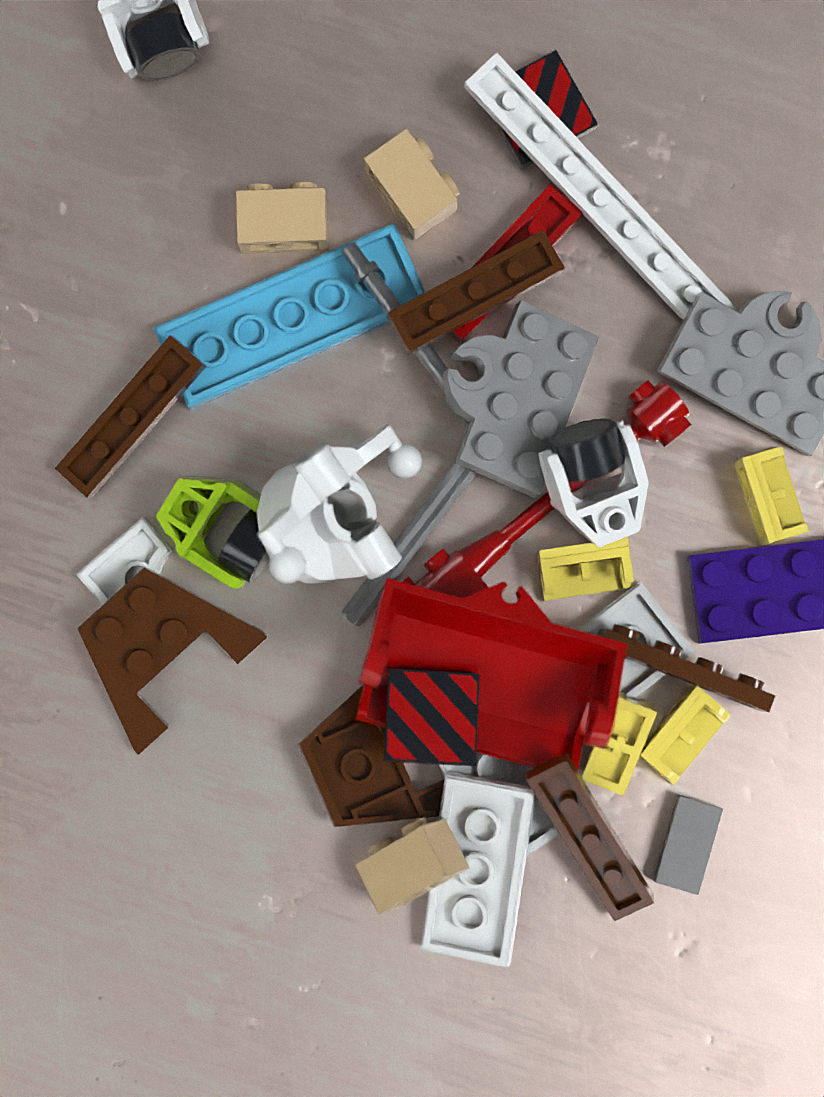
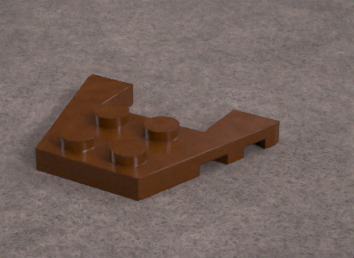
M147 567L140 570L78 627L82 640L129 741L138 755L169 727V724L138 692L203 632L207 631L228 655L239 664L267 638L263 630L235 617L234 614L213 605Z
M363 685L298 744L334 827L439 816L444 779L415 791L403 763L383 762L385 728L355 720Z

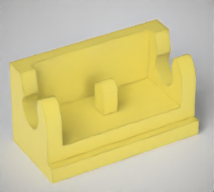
M782 446L743 457L734 463L760 546L809 532L784 459L785 454Z
M628 537L600 548L593 543L539 550L536 553L543 601L632 588L631 582H634Z
M690 685L648 736L639 757L672 785H675L680 776L719 728L730 718V713L698 685Z
M623 692L619 693L616 718L611 737L605 749L592 748L581 775L584 781L624 796L657 714L653 703L643 699L636 701L627 697Z

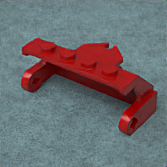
M386 578L379 597L359 678V683L363 684V689L355 720L385 728L387 670L389 668L480 674L477 753L535 768L567 752L578 770L583 740L585 745L605 749L611 737L616 718L627 643L552 623L521 586L518 587L515 593L517 602L508 603L502 597V593L507 587L506 582H500L468 597L459 598Z

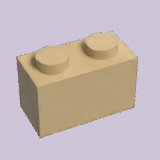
M405 129L367 155L363 160L365 172L409 234L416 240L457 211L458 199L456 196L459 194V190L447 172L439 174L433 166L431 160L434 159V155L423 138L419 136L414 139L408 129Z
M297 182L291 184L290 189H273L272 185L258 183L248 185L247 190L236 191L237 243L241 253L328 250L325 187L317 188V185L311 182Z
M425 817L404 826L401 829L403 837L395 842L390 837L369 847L368 851L371 856L356 864V868L378 914L402 907L469 869L446 819L429 824Z

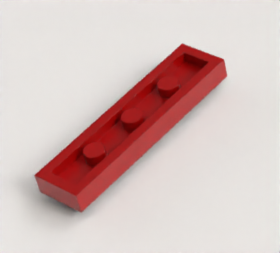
M550 183L472 267L544 230L554 247L581 218L583 212ZM494 310L451 333L464 343Z

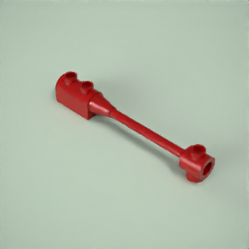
M647 380L628 396L633 403L627 409L628 424L637 441L639 439L651 443L659 441L665 447L692 425L687 420L690 413L685 403L663 381L654 387ZM589 480L568 482L571 493L577 491ZM546 492L500 531L496 530L459 551L455 550L450 555L444 548L423 564L428 573L416 583L410 577H407L402 582L459 598H465L489 588L482 580V577L503 555L505 556L510 550L512 543L555 509L551 505L549 492Z

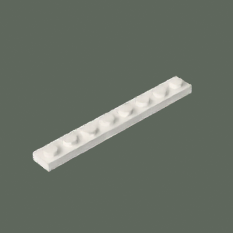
M498 53L493 55L464 83V88L562 193L583 212V215L682 320L685 319L697 294L701 292L735 311H739Z

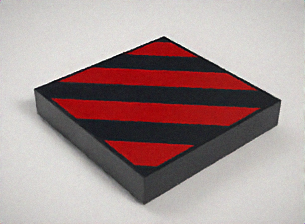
M557 50L515 71L578 139L597 129L598 123ZM494 120L520 169L522 170L533 164L534 162Z
M389 668L387 670L383 762L476 766L480 674Z

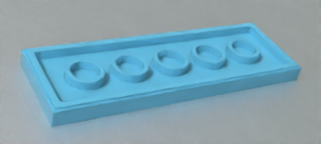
M395 223L155 327L154 330L161 345L172 335L207 366L183 393L188 408L190 410L390 323L386 313L364 283L358 284L354 279L355 271L341 254L342 250L351 243L355 242L369 262H376L380 268L377 273L401 305L425 293Z

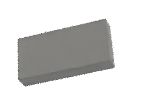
M678 795L654 875V882L695 895L699 894L723 808Z

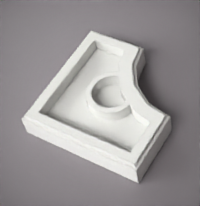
M142 517L76 575L103 605L144 567L161 575L164 563L174 550L145 517Z

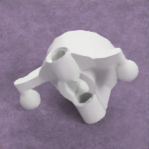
M390 424L381 427L372 436L354 448L329 447L327 443H323L301 456L297 461L277 470L263 487L257 509L259 528L257 535L270 558L269 569L276 580L283 583H293L299 580L309 584L328 583L362 576L374 579L385 574L401 561V554L377 520L376 504L371 493L368 491L364 481L356 474L358 470L385 449L389 451L387 458L389 471L395 477L410 479L418 474L422 467L420 452L412 445L402 444Z

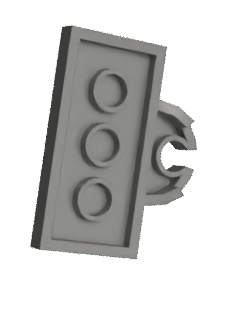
M775 291L759 294L746 301L738 312L704 292L698 293L656 372L802 454L812 456L824 435V361L817 357L822 341L821 325L813 307L807 301L801 302L796 308V322L788 329L780 324L777 314L779 308L790 301L792 292Z
M520 300L514 307L503 338L493 335L473 337L454 350L450 358L456 362L470 361L478 370V379L474 382L462 378L458 370L448 368L443 372V385L446 394L445 402L455 414L470 422L455 463L530 497L536 498L540 496L545 479L540 466L539 453L548 449L551 450L549 440L555 433L566 427L599 336Z

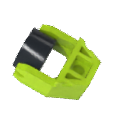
M199 476L178 478L158 511L156 518L166 535L170 536L174 541L179 556L185 557V559L212 577L236 590L239 587L242 588L246 581L248 583L254 582L269 564L270 558L257 535L259 532L257 509L261 497L259 492L242 481ZM194 502L197 503L198 512L194 509ZM241 502L249 507L250 510L237 524L226 541L219 557L210 552L205 539L227 503Z

